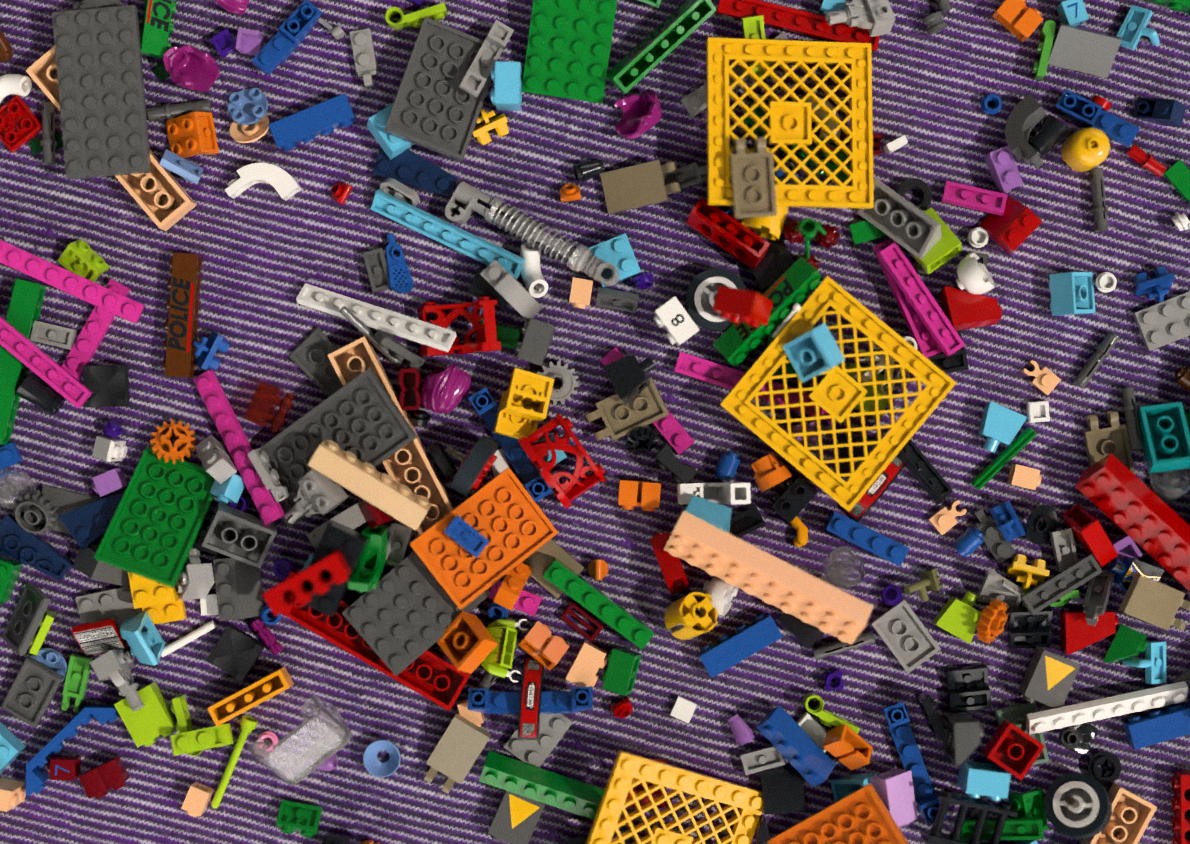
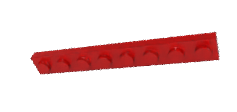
M719 0L716 11L718 14L738 19L763 15L764 25L832 42L871 43L873 52L877 51L880 36L870 37L867 29L857 26L849 27L846 23L828 26L825 16L761 0Z

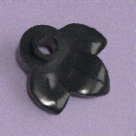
M1084 723L1068 726L1060 733L1059 740L1063 747L1073 749L1077 754L1085 755L1091 752L1089 743L1096 738L1098 729L1093 725Z

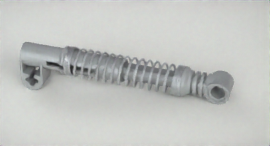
M464 181L458 185L446 205L445 215L456 225L466 223L473 211L484 216L487 222L494 225L498 224L499 229L504 227L505 232L510 231V235L516 234V238L521 237L522 241L527 240V245L533 243V248L540 243L539 251L546 246L544 254H547L551 249L550 257L557 253L555 260L563 256L561 264L569 259L567 267H570L573 271H585V274H589L590 277H593L605 286H613L619 280V272L616 267L611 263L602 261L601 258L595 255L593 256L590 249L584 245L579 246L578 242L573 243L571 238L567 240V236H562L561 232L556 233V230H551L550 226L545 227L544 223L539 224V220H534L533 216L528 217L527 213L523 214L521 210L517 211L516 207L511 208L510 204H506L500 198H493ZM460 202L467 207L463 209L458 207L457 203ZM482 203L489 205L491 208L483 206ZM455 211H458V212L460 211V214H459V215H455L454 212H455ZM546 228H549L548 233L544 232ZM558 234H560L559 239L555 238ZM565 237V242H562L561 239ZM574 244H577L576 249L572 247ZM606 270H612L613 272L609 279L603 278V273Z

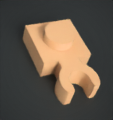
M1030 360L1029 363L1033 366V370L1029 372L1024 368L1022 369L1023 374L1034 377L1030 383L1046 396L1049 395L1061 379L1047 367H1043L1040 370L1038 363Z
M959 500L953 501L949 510L943 506L928 518L940 535L945 534L958 523L955 519L956 516H962L967 512L965 508L959 512L956 511V505L960 503Z

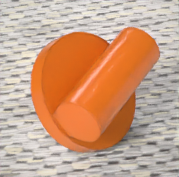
M572 183L565 184L560 189L561 202L581 200L579 186Z
M594 559L588 566L589 575L594 580H602L608 574L607 563L603 559Z

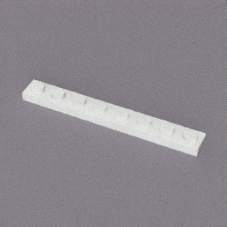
M307 283L304 284L296 298L298 304L344 319L346 318L339 311L342 307L346 306L366 326L445 352H449L456 339L455 331Z
M1183 681L1027 714L1026 730L1029 735L1042 733L1044 731L1186 702L1188 685Z

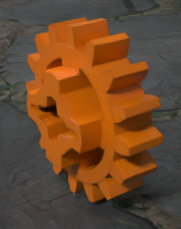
M171 420L169 425L164 421L162 428L156 426L157 433H151L153 438L150 440V444L153 446L152 452L157 453L158 460L164 457V463L172 460L173 464H176L177 459L184 462L183 457L190 458V451H195L194 444H196V438L194 437V430L190 431L189 424L183 427L181 420L178 424ZM173 437L175 438L174 447H172Z
M994 599V601H990L989 606L987 605L986 608L982 609L979 621L977 622L978 640L990 644L991 641H994L995 636L998 637V634L1003 632L1005 622L1008 619L1006 612L1008 608L1006 606L1007 603Z

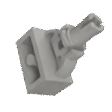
M853 0L852 2L844 3L843 10L826 12L825 15L828 26L846 23L849 27L857 26L867 29L870 37L890 34L895 21L888 0Z
M312 469L298 481L300 485L298 495L293 499L294 502H298L285 513L284 517L285 519L291 517L288 522L294 524L306 512H308L305 515L306 517L320 513L324 515L339 506L349 496L338 483Z
M193 547L183 567V572H181L180 578L176 583V592L180 593L181 600L205 599L214 584L212 563L201 564L199 558L200 551Z
M126 649L110 650L90 662L99 681L112 680L120 691L118 692L119 695L125 696L133 712L145 706L137 692L139 685L134 683V678L130 671L135 665L133 663L134 658Z

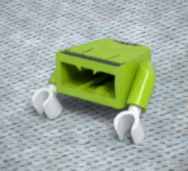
M497 619L487 625L486 629L498 643L481 662V666L488 673L502 678L509 677L515 683L519 682L512 679V674L514 672L521 674L520 671H508V669H512L518 630L515 628H518L522 633L528 632L529 629L520 627L522 623H529L527 619H521L519 622L509 619Z

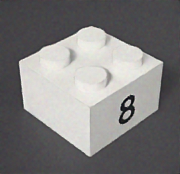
M673 297L654 312V321L659 328H665L668 332L665 336L672 345L676 343L679 346L699 331V328L676 297Z

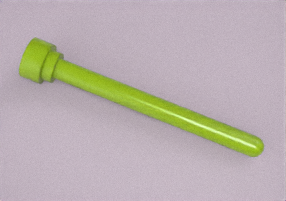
M243 715L240 721L241 732L211 803V807L214 809L220 805L248 734L255 730L258 720L251 716Z

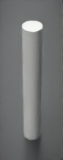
M212 620L164 647L161 656L165 657L217 627L216 623Z

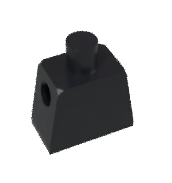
M629 355L602 368L620 399L627 404L650 385L651 382L646 373L656 368L650 357L639 363L634 355Z

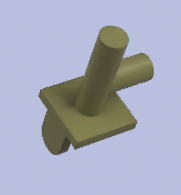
M938 567L918 572L921 580L905 586V593L910 594L918 590L921 602L929 600L927 592L938 591L943 588V584H940L939 581L941 577L937 574Z

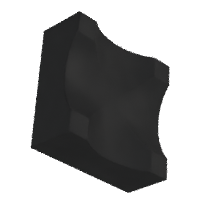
M128 365L83 366L84 385L93 392L84 403V407L129 406Z
M666 443L654 455L658 458L655 462L664 470L669 468L673 472L671 476L679 484L682 482L688 484L697 474L693 467L681 463L675 457L672 448Z
M230 624L224 630L220 640L206 661L224 670L239 682H242L266 645Z

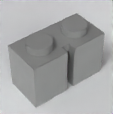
M212 435L202 440L195 447L205 470L220 484L237 472L227 449Z

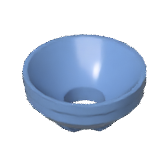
M376 740L368 745L364 752V766L373 776L388 777L396 772L400 765V751L389 740ZM381 750L387 751L390 756L389 760L386 762L380 761L378 752Z

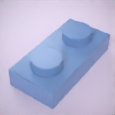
M167 149L164 151L159 163L165 170L174 172L182 176L184 180L195 184L198 183L203 172V168Z

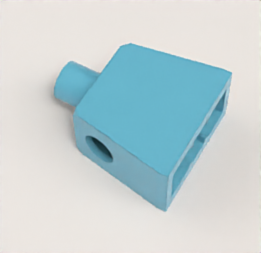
M986 401L979 428V434L987 437L983 449L995 453L999 443L1010 445L1027 416L994 402Z

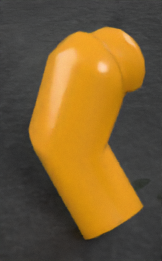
M796 516L790 522L797 531L793 543L796 547H802L808 542V528Z

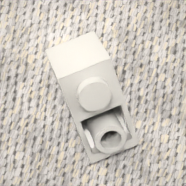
M96 436L92 456L108 462L122 461V458H125L127 454L126 441L107 436Z

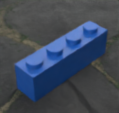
M344 93L268 125L277 147L281 151L287 152L295 149L299 143L307 144L314 141L315 137L321 134L323 136L330 135L338 127L347 128L353 125V121L357 120L347 95Z
M833 510L823 529L900 567L910 549Z
M762 613L756 616L753 623L749 625L744 623L737 627V632L732 635L727 633L718 638V643L714 645L710 643L700 649L701 652L698 655L711 678L783 637L769 613L767 615Z
M1190 700L1187 701L1188 704L1181 706L1180 704H1173L1168 706L1167 710H1152L1148 712V715L1142 717L1140 715L1131 716L1128 718V721L1122 722L1129 746L1136 750L1189 735Z
M780 705L767 712L758 724L757 728L763 736L775 746L812 787L824 782L836 766Z

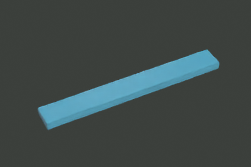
M379 189L375 192L370 207L371 210L488 266L496 260L513 278L517 279L526 259Z

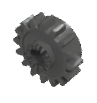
M29 491L27 494L24 493L15 502L16 508L13 510L15 520L26 532L33 533L34 535L37 533L44 535L46 532L49 533L59 523L57 518H59L60 514L55 512L59 507L52 505L54 500H48L47 494L41 496L40 491H37L35 494Z

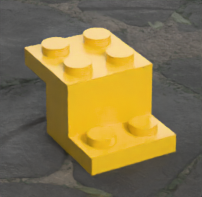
M514 368L509 389L501 395L493 433L520 440L524 436L528 437L535 432L538 422L546 419L554 379Z
M128 572L134 609L141 608L142 612L147 611L154 625L187 618L184 600H181L180 593L176 592V585L172 589Z

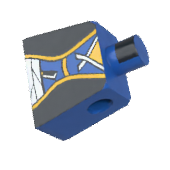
M1128 556L1125 557L1123 562L1114 559L1109 565V569L1116 573L1114 583L1125 593L1135 573L1159 581L1164 572L1163 569Z

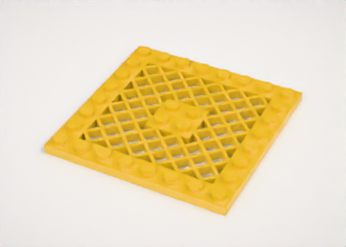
M707 38L708 205L733 206L729 156L733 154L734 146L730 149L729 137L733 141L739 139L732 132L739 126L746 133L741 139H746L749 136L754 141L758 137L753 131L759 126L766 133L764 137L766 139L769 137V145H776L771 151L766 146V152L774 153L780 147L787 154L782 161L773 154V162L777 165L774 168V172L780 168L787 175L782 182L774 175L777 207L874 208L871 43ZM729 61H735L731 66H729ZM744 62L755 63L749 68ZM765 63L775 64L771 68H769ZM785 63H794L795 65L790 69ZM737 64L745 71L740 78L731 70ZM806 64L816 65L812 69H810ZM757 65L766 72L761 78L752 71ZM778 65L786 72L781 79L773 72ZM826 65L836 66L832 70H830ZM798 66L806 73L802 79L793 72ZM818 67L827 74L822 80L814 73ZM839 67L847 75L842 81L834 74ZM747 74L756 82L751 88L742 81ZM768 75L776 82L771 89L762 81ZM729 76L735 81L730 87ZM788 76L796 83L792 89L783 82ZM808 77L817 84L812 90L804 83ZM829 77L837 84L832 91L824 84ZM848 78L850 83V89L844 84V82ZM737 84L745 91L740 98L732 91ZM757 85L766 92L761 99L752 91ZM778 85L786 93L782 99L773 92ZM798 86L807 94L802 100L793 92ZM818 87L827 94L822 101L813 93ZM839 87L847 95L843 101L834 94ZM747 95L756 102L750 109L742 101ZM768 95L773 99V101L769 102V108L763 102ZM729 96L735 101V103L730 108ZM789 96L794 102L783 101ZM808 97L817 104L812 111L811 103L804 102ZM829 97L837 104L833 111L824 104ZM849 98L850 109L844 104ZM737 105L745 111V114L740 119L732 112ZM758 105L766 113L761 119L752 112ZM819 107L828 115L823 121L814 114ZM839 108L848 116L843 122L834 114ZM747 116L756 123L751 129L742 122ZM768 116L769 128L763 123ZM729 117L735 122V124L730 129ZM829 118L838 126L833 132L824 124ZM849 119H850V130L845 126V123H846ZM812 120L818 125L813 131ZM819 128L827 135L823 141L814 134ZM839 129L848 136L843 142L835 136ZM829 139L838 146L833 152L824 145ZM813 140L817 147L811 152L807 146H810ZM849 140H850V150L845 146V144H846ZM745 145L746 154L755 151V147L749 150ZM786 145L797 146L792 151H790ZM799 148L807 155L802 162L794 155ZM819 149L828 156L823 162L814 155ZM840 149L848 156L843 163L835 156ZM789 158L797 165L792 172L783 164ZM809 159L818 166L813 172L804 165ZM830 159L838 166L833 173L825 166ZM850 160L851 171L845 166ZM799 169L808 176L803 182L794 175ZM820 169L828 176L823 183L815 176ZM840 170L849 177L844 183L835 176ZM790 178L796 185L784 183ZM811 179L816 185L805 184ZM832 180L837 186H828L826 184ZM851 180V186H845Z
M827 276L802 305L801 310L792 317L720 405L849 512L955 386L956 382ZM829 306L835 310L825 312L829 308ZM836 314L837 326L827 327L828 329H837L838 340L835 342L839 343V349L844 358L855 357L856 368L845 369V363L842 361L840 363L841 368L836 365L831 370L829 369L819 374H826V376L818 385L815 376L812 378L813 387L802 388V382L798 374L786 375L785 363L791 362L790 360H785L788 356L782 346L814 329L812 327L820 317L823 324L826 323L825 315ZM840 315L851 324L841 325ZM852 327L853 339L842 340L841 328ZM856 328L867 338L857 339ZM868 341L869 352L858 353V342ZM853 342L854 354L844 355L843 343ZM873 343L883 351L873 352ZM884 354L885 366L875 367L874 355ZM859 356H869L870 367L860 368ZM889 356L899 365H889ZM781 365L782 375L772 376ZM890 368H900L901 379L891 380ZM885 369L886 381H876L875 370ZM905 369L915 378L906 379ZM871 370L872 382L861 383L860 371ZM846 372H856L857 382ZM797 377L798 389L787 390L786 378ZM783 378L784 390L773 391L772 379ZM768 381L769 391L759 392ZM916 381L917 393H907L906 382ZM901 382L902 394L892 395L891 383ZM921 383H923V384L925 385V387H924L922 390H921ZM876 384H887L888 395L877 396ZM872 385L873 397H864L868 391L862 386ZM813 390L808 397L814 402L803 403L802 391ZM799 392L800 403L789 404L788 393ZM784 393L785 405L774 406L773 394ZM769 394L770 406L759 407L758 395ZM754 396H755V406H754L752 403H750V401L754 398ZM907 396H917L908 406ZM903 397L904 409L893 410L892 398ZM888 398L889 410L879 411L878 399ZM873 400L874 411L864 412L863 401ZM859 402L860 413H850ZM815 405L816 417L805 418L804 406ZM800 406L801 418L790 419L789 407ZM819 406H820L823 410H825L829 415H828V416H820V415H819ZM785 408L786 419L775 420L774 409ZM771 409V419L760 410ZM903 412L902 415L895 422L894 413ZM889 413L890 425L880 426L879 414ZM875 414L876 426L865 427L864 415ZM860 416L861 427L850 428L849 417ZM831 418L832 430L821 431L820 419ZM846 419V429L836 430L835 420L842 423ZM816 420L817 431L806 432L805 421ZM801 421L802 433L791 434L790 422ZM787 422V433L776 423ZM890 428L881 439L880 429ZM876 429L877 441L867 442L866 430ZM851 431H861L862 442L852 443ZM847 432L848 443L837 444L836 433ZM832 433L833 445L822 446L821 434ZM806 435H817L818 446L807 447ZM803 436V446L792 437ZM877 444L868 454L867 445ZM863 445L864 457L853 458L852 446ZM848 447L849 458L838 459L837 448ZM833 448L834 459L824 460L823 449ZM819 449V459L808 450ZM863 460L854 471L853 461ZM849 461L850 473L840 474L839 462ZM825 463H835V472L827 467ZM850 476L846 482L841 478Z
M619 750L586 844H625L624 840L632 835L636 840L632 844H706L705 840L712 836L716 841L713 844H751L763 811L762 792ZM645 781L654 784L650 787H647ZM641 783L644 790L635 795L632 788ZM664 787L671 788L672 790L666 793ZM660 788L662 796L653 800L651 793ZM628 792H629L630 795H631V797L626 800V797H627ZM682 792L689 793L691 795L685 798ZM678 794L681 800L672 805L669 798ZM647 796L650 802L640 807L638 800ZM700 797L707 798L709 800L703 803ZM697 799L699 806L690 810L688 803ZM666 801L668 808L659 812L657 805ZM719 802L728 805L721 808ZM634 803L637 810L627 814L625 808ZM715 804L717 811L708 815L706 809ZM684 806L687 813L677 817L675 811ZM653 808L656 815L646 820L644 813ZM733 809L735 816L726 820L724 814ZM621 811H622L624 817L621 818V819H619L620 814H621ZM702 811L705 818L696 822L693 816ZM672 814L674 820L665 825L662 818ZM640 815L643 822L633 827L631 820ZM721 817L723 823L714 827L711 821ZM690 819L692 825L683 830L681 823ZM659 821L661 827L654 825L651 830L649 825ZM628 823L630 829L620 834L618 827ZM708 823L710 830L701 834L699 828ZM677 826L680 832L671 829ZM646 828L648 835L639 839L637 832ZM726 829L728 835L719 839L717 833ZM614 831H615L617 837H615L614 839H612L613 834H614ZM694 831L696 832V834H697V836H698V837L695 838V839H693V837H692L691 835H689L690 833H692V832H694Z

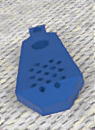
M387 234L388 245L385 247L389 288L399 294L409 293L414 283L408 264H406L401 246L395 241L394 234ZM393 251L397 252V257L394 256Z

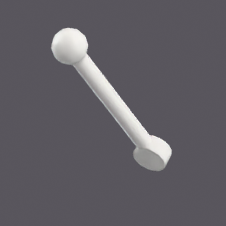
M800 304L793 305V310L771 336L773 339L777 337L792 316L801 310Z

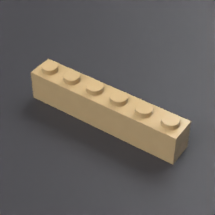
M324 439L308 466L415 531L432 506L426 497L411 492L408 486L393 481L390 475L375 470L372 464L357 459L354 453L344 451L334 441Z

